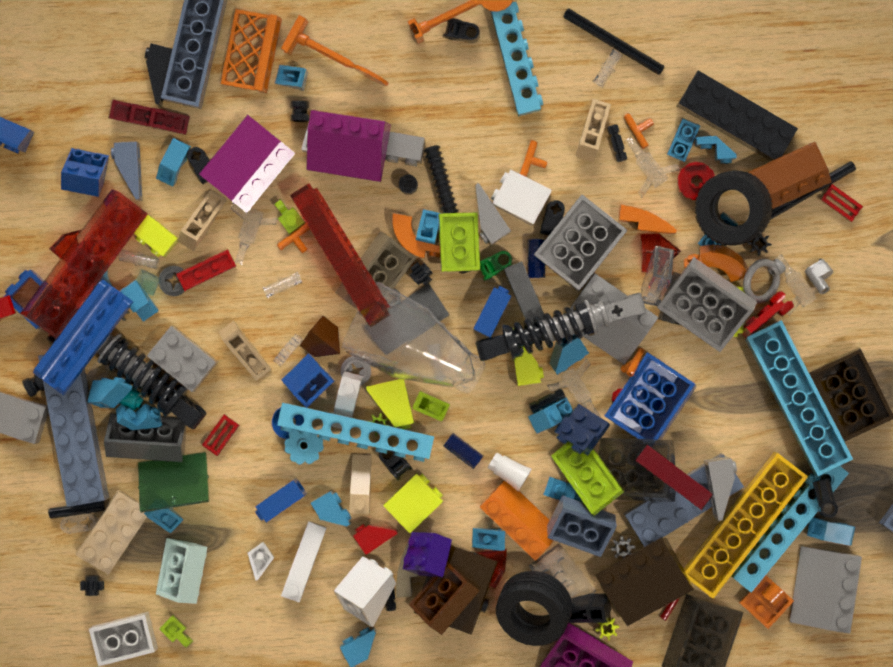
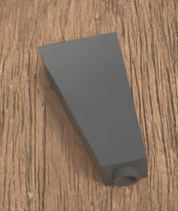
M521 261L505 268V275L522 314L534 326L533 318L539 316L543 320L544 312L524 264Z

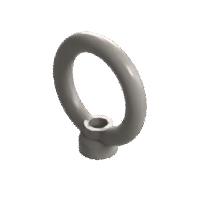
M759 259L746 271L743 280L744 293L757 301L756 304L767 302L777 292L780 284V274L786 270L783 262L779 259L773 261L770 259ZM766 266L768 267V272L773 276L772 284L764 295L756 296L751 290V280L757 269Z

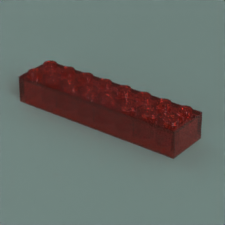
M308 183L290 195L370 328L389 317L390 313L387 308L390 306L318 188L313 189L311 184Z
M111 189L20 314L57 339L148 214L122 193Z

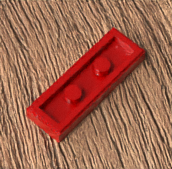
M227 249L177 273L176 276L185 292L235 268L236 264Z

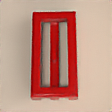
M833 184L830 185L820 199L850 222L854 220L863 208L861 204ZM833 190L834 192H836V193H837L838 195H840L842 198H844V199L847 200L849 203H851L853 206H855L856 209H853L852 207H850V206H849L848 204H846L844 201H842V200L839 199L837 196H835L833 193H831V191ZM827 196H829L837 203H839L841 206L850 211L852 215H848L846 212H844L835 204L826 199Z
M224 414L202 446L218 456L240 425ZM226 420L227 424L220 432L218 437L215 439L213 444L209 446L208 443L215 435L217 430L220 428L222 423ZM232 424L234 427L216 451L214 449Z

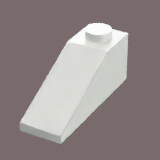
M344 372L333 414L353 417L363 376ZM334 423L332 425V427L342 429V426L339 423Z

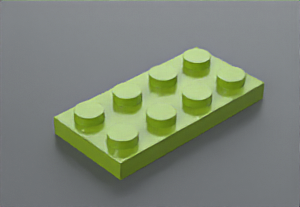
M566 443V445H563L552 454L551 457L590 513L595 516L624 493V490L594 448L587 456L584 453H576L571 449L572 445Z

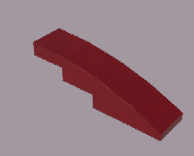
M112 99L108 119L186 135L190 116Z
M648 445L636 459L639 464L700 510L705 507L713 496L706 488Z

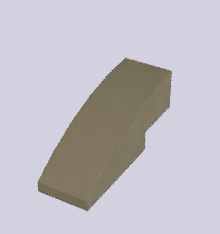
M408 543L398 568L396 598L411 597V577H418L417 574L402 569Z

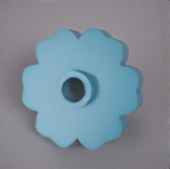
M294 429L292 433L289 432L290 438L285 440V452L291 454L290 460L299 465L303 464L304 461L307 464H312L319 459L318 452L324 449L323 439H318V434L311 433V437L300 435V430ZM302 442H306L308 444V447L306 449H302L300 447V444Z

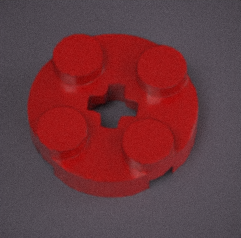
M702 162L689 163L680 170L677 177L678 189L683 197L696 201L697 194L700 192L699 190L703 184L715 176V173ZM694 176H698V179L702 180L698 187L691 183Z

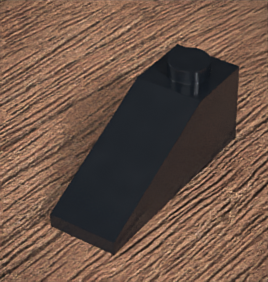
M151 43L150 48H146L144 58L147 59L146 64L155 104L162 107L164 100L161 99L172 48Z
M605 593L586 594L572 598L573 609L569 623H607L611 612V604Z

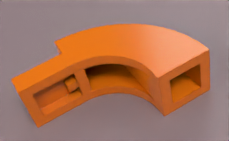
M393 213L395 235L408 252L425 259L426 251L429 252V256L440 257V245L416 240V236L412 231L413 218L411 216Z
M720 245L700 246V254H691L684 259V268L695 257L707 267H716L723 270L728 275L730 282L743 279L748 270L745 260L737 252Z

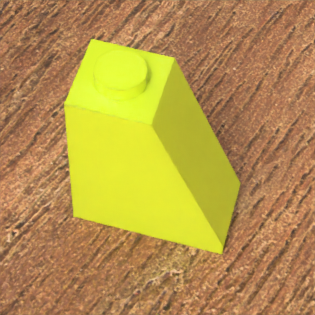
M404 378L366 387L368 393L395 428L400 427L403 430L411 428L414 418Z

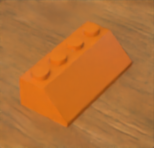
M503 481L480 504V508L535 561L554 541L547 536V525L550 520L520 491L515 490L506 481Z

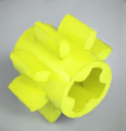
M611 618L607 623H598L599 627L595 628V631H601L600 638L607 636V639L610 640L611 635L617 636L615 629L619 628V625H613L615 618ZM610 624L611 631L606 630L604 632L603 625L608 626Z

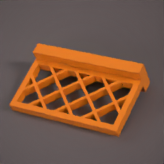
M235 9L221 85L267 94L282 18L272 14L267 15ZM240 15H246L250 20L243 27L238 23ZM261 18L267 19L266 27L259 30L255 22ZM253 25L257 33L248 38L244 30ZM242 32L246 41L237 46L235 36ZM260 35L263 40L262 46L255 49L251 41ZM249 43L253 52L245 57L240 49ZM238 51L243 59L234 65L231 61V56ZM256 54L259 62L252 68L247 60ZM245 62L250 70L241 76L236 68ZM234 70L239 78L233 82L227 81L228 73ZM251 73L255 77L254 86L247 85L244 81V78Z

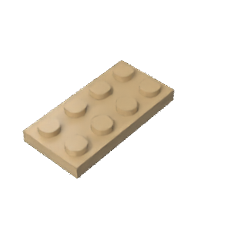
M118 490L76 552V556L109 575L147 518L144 513L148 508Z

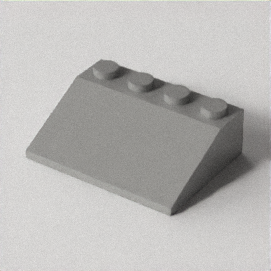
M581 195L534 255L579 292L625 235L627 229L584 195Z
M693 257L657 308L721 352L753 312L757 301Z
M593 274L570 309L573 311V306L584 302V300H587L590 305L597 304L601 300L604 304L624 298L627 295L597 274ZM616 305L614 306V310H612V312H614L617 315L619 314L618 311L621 310V308H619ZM646 309V312L609 322V327H599L598 335L588 336L583 333V337L624 365L658 317Z
M801 546L793 593L794 602L791 606L789 622L850 634L862 557L856 554Z

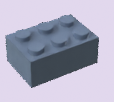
M562 495L547 525V536L549 539L601 557L617 527L616 515L601 510L594 516L584 503Z

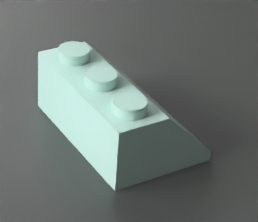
M166 538L156 595L178 603L197 604L207 547L197 543Z

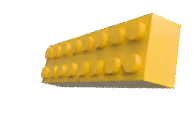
M773 452L725 514L723 520L718 523L683 568L688 579L714 599L808 476L779 453Z

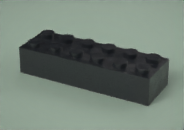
M699 70L693 76L677 104V107L770 161L782 157L798 130L797 127Z

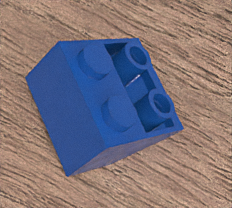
M0 117V146L4 143L3 148L17 154L20 151L26 152L34 131Z
M71 148L61 171V190L99 197L104 185L109 155Z
M309 353L281 379L306 408L335 382L331 375Z

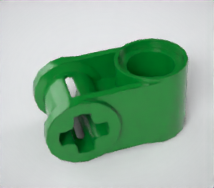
M500 251L480 261L483 281L490 279L511 265L512 256L509 252ZM502 254H506L509 257V262L506 265H501L498 262V258Z

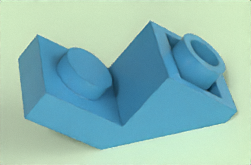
M717 136L695 138V146H700V149H712V146H714L715 161H720V164L732 163V160L737 158L736 153Z
M173 138L160 162L156 179L173 187L176 184L180 168L187 161V153L191 146Z
M144 404L136 412L123 405L116 408L117 423L130 430L157 428L162 425L160 411L148 404Z
M549 477L543 495L560 500L563 495L583 503L570 483Z
M813 517L809 523L807 536L851 546L855 527Z

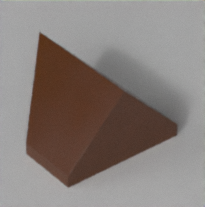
M322 316L308 332L300 346L314 357L340 354L338 326L325 316Z

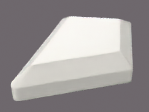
M264 542L248 552L255 580L260 578L274 559L273 554Z

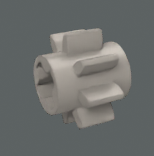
M621 535L619 541L613 539L615 547L610 549L612 551L616 550L615 558L621 555L624 559L626 555L632 554L630 550L635 548V546L629 545L630 538L625 541ZM626 543L625 547L627 550L619 552L620 548L618 546Z

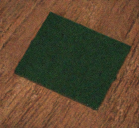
M206 452L184 455L182 462L152 460L138 463L140 513L209 502V475Z

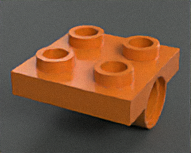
M765 575L752 592L749 591L739 603L769 629L794 600Z

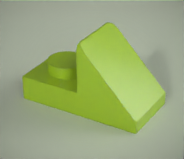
M420 391L412 409L443 421L450 404Z

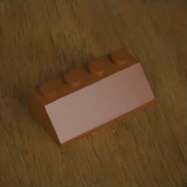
M812 142L748 172L755 175L766 185L771 195L770 198H772L773 209L831 183L828 167L816 142Z

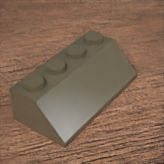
M380 231L335 293L371 319L416 257Z

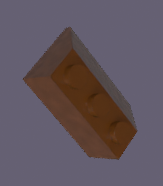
M447 561L443 577H432L410 602L409 606L430 628L442 635L480 590Z

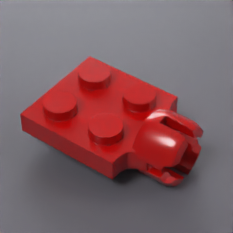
M782 291L777 292L770 298V305L765 306L757 314V319L753 316L745 323L743 333H741L742 336L746 339L776 314L783 317L794 308L792 300L783 303L782 301L785 299L786 294Z

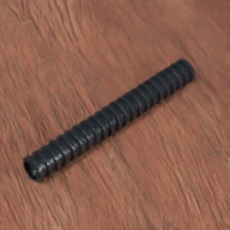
M440 145L427 147L424 153H427L425 157L429 160L427 163L430 164L429 170L432 171L430 173L433 176L432 181H435L434 187L437 188L435 191L438 193L437 198L440 199L439 205H442L440 209L444 213L459 212L456 209L457 203H454L455 197L452 196L454 194L451 192L452 186H449L450 180L447 179L449 175L446 174L447 169L444 168L445 163L442 161L444 158L441 157L442 151H439L441 147ZM459 271V274H464L471 271Z

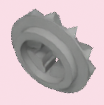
M360 356L347 358L341 366V377L345 371L351 373L353 363L356 368H364L359 374L363 376L361 385L365 384L371 376V367L368 361Z

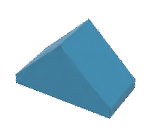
M279 65L275 84L304 91L308 71L305 68Z

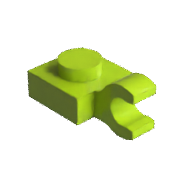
M282 200L275 203V206L282 214L278 219L289 234L305 223L294 207L288 210Z
M172 615L159 629L172 643L178 639L185 648L193 642L184 633L187 627L175 615Z

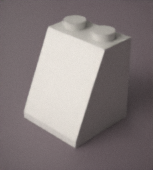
M510 170L509 173L505 172L500 180L503 183L500 190L495 189L491 197L494 200L493 205L533 226L552 190L513 170Z
M362 556L334 592L345 611L373 627L396 582L391 570L386 567L383 569L375 560H368Z

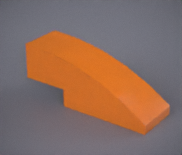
M619 206L618 221L637 223L636 231L676 234L677 230L657 215L632 206Z

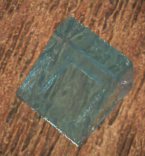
M140 269L136 279L147 294L154 296L160 278Z

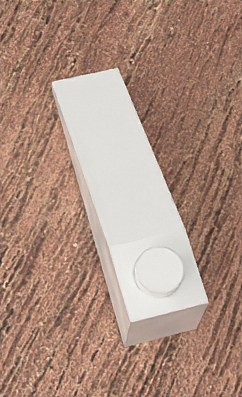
M308 522L285 583L282 597L300 602L326 527Z

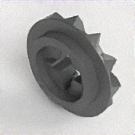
M169 266L160 273L158 279L159 287L166 295L179 296L184 293L180 283H176L173 290L172 283L166 281L173 279L174 273L176 276L177 273L184 270L183 268Z

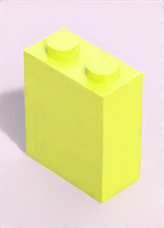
M416 473L383 505L409 533L443 502L441 498L443 494L436 487L432 489L428 485L430 481L423 473L421 475Z

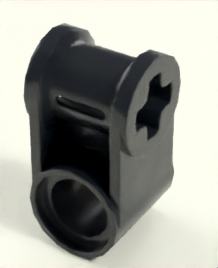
M455 18L446 21L447 27L442 36L443 38L468 43H475L479 40L480 30L476 24ZM469 29L477 31V34L472 38L466 35Z
M193 147L188 151L187 158L200 182L204 185L208 181L199 173L210 159L203 149ZM195 151L197 153L201 152V155L199 156V161L197 159L192 158L194 157Z
M554 200L547 205L540 234L549 236L563 219L565 207L561 201ZM555 203L558 204V208H561L560 212H556V215L553 214V210H550L551 206H555Z
M392 451V457L388 459L384 458L382 453L379 452L380 460L398 481L400 476L408 469H413L404 457L395 456L394 451Z

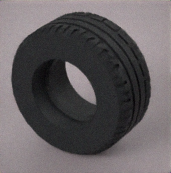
M738 170L720 173L706 181L697 194L698 196L695 201L697 223H699V227H701V230L704 231L708 238L721 245L736 246L747 243L762 234L770 222L773 209L771 195L766 185L751 173ZM728 190L739 191L746 197L749 203V216L742 225L731 226L719 214V199Z
M525 571L509 578L503 586L496 604V617L502 629L517 642L531 646H542L555 642L564 634L571 617L573 603L566 587L558 579L544 572ZM520 602H536L543 606L549 614L544 616L533 615L527 612Z

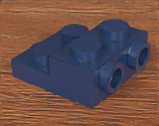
M578 404L569 417H564L554 432L557 435L556 439L564 445L569 443L572 445L571 449L576 453H584L588 456L610 427V424Z

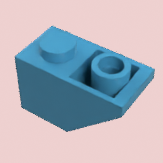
M574 334L572 342H568L566 337L563 338L562 345H558L555 342L549 364L558 375L566 371L568 367L577 361L582 360L589 352L582 341Z
M115 377L114 380L108 378L93 380L87 402L99 408H115L132 390V385L125 383V379Z
M566 397L528 416L537 434L559 424L565 416L569 417L573 409Z
M331 490L311 502L320 520L343 526L351 524L350 519L352 517L347 509L343 510L340 503L342 500L337 492L333 493Z
M367 627L359 632V636L355 638L350 636L342 641L343 644L340 646V649L350 667H354L368 659L377 631L375 627L372 629Z

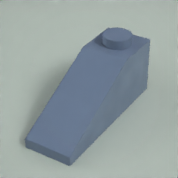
M114 143V148H111V157L115 159V163L135 199L143 201L140 143Z

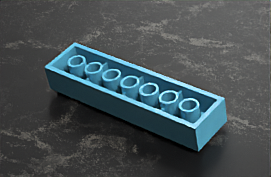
M782 320L748 336L746 342L815 477L853 460Z

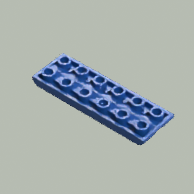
M105 280L100 281L37 364L33 373L64 396L134 302Z

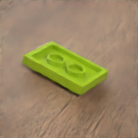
M478 212L438 214L441 272L480 271Z

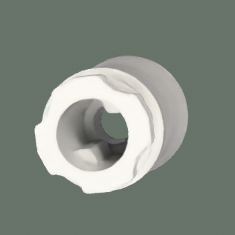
M499 453L495 454L488 466V469L494 471L495 475L509 483L517 491L520 490L532 470Z

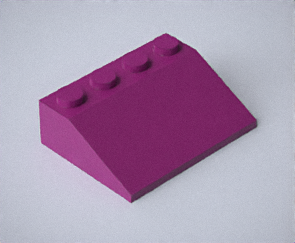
M311 110L307 134L306 170L381 182L391 124L386 121Z
M247 114L199 175L247 213L295 153Z
M568 623L564 634L553 643L539 667H632L633 661L573 624Z

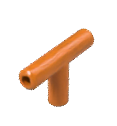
M626 114L623 118L641 148L648 147L649 144L641 132L653 126L654 122L649 118L637 126L631 114Z
M533 140L530 141L520 172L525 177L528 175L531 164L545 169L548 163L545 160L533 157L538 144Z
M305 223L279 242L277 247L283 250L294 242L300 252L305 253L308 248L299 237L311 229L310 225Z
M638 348L634 358L621 366V371L632 377L645 350Z

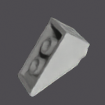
M477 183L475 190L480 229L482 231L480 236L485 244L490 243L492 246L510 234L511 230L481 185Z
M0 392V433L29 443H39L49 412L48 406Z
M727 456L704 460L709 492L713 494L710 499L713 517L718 521L723 520L735 479L734 473H737L735 461Z

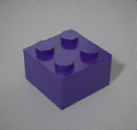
M412 532L408 541L409 545L402 569L420 576L443 577L452 539L436 533Z

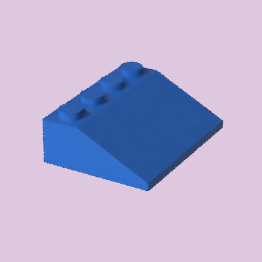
M647 352L634 375L630 377L605 414V417L655 450L697 388V385Z

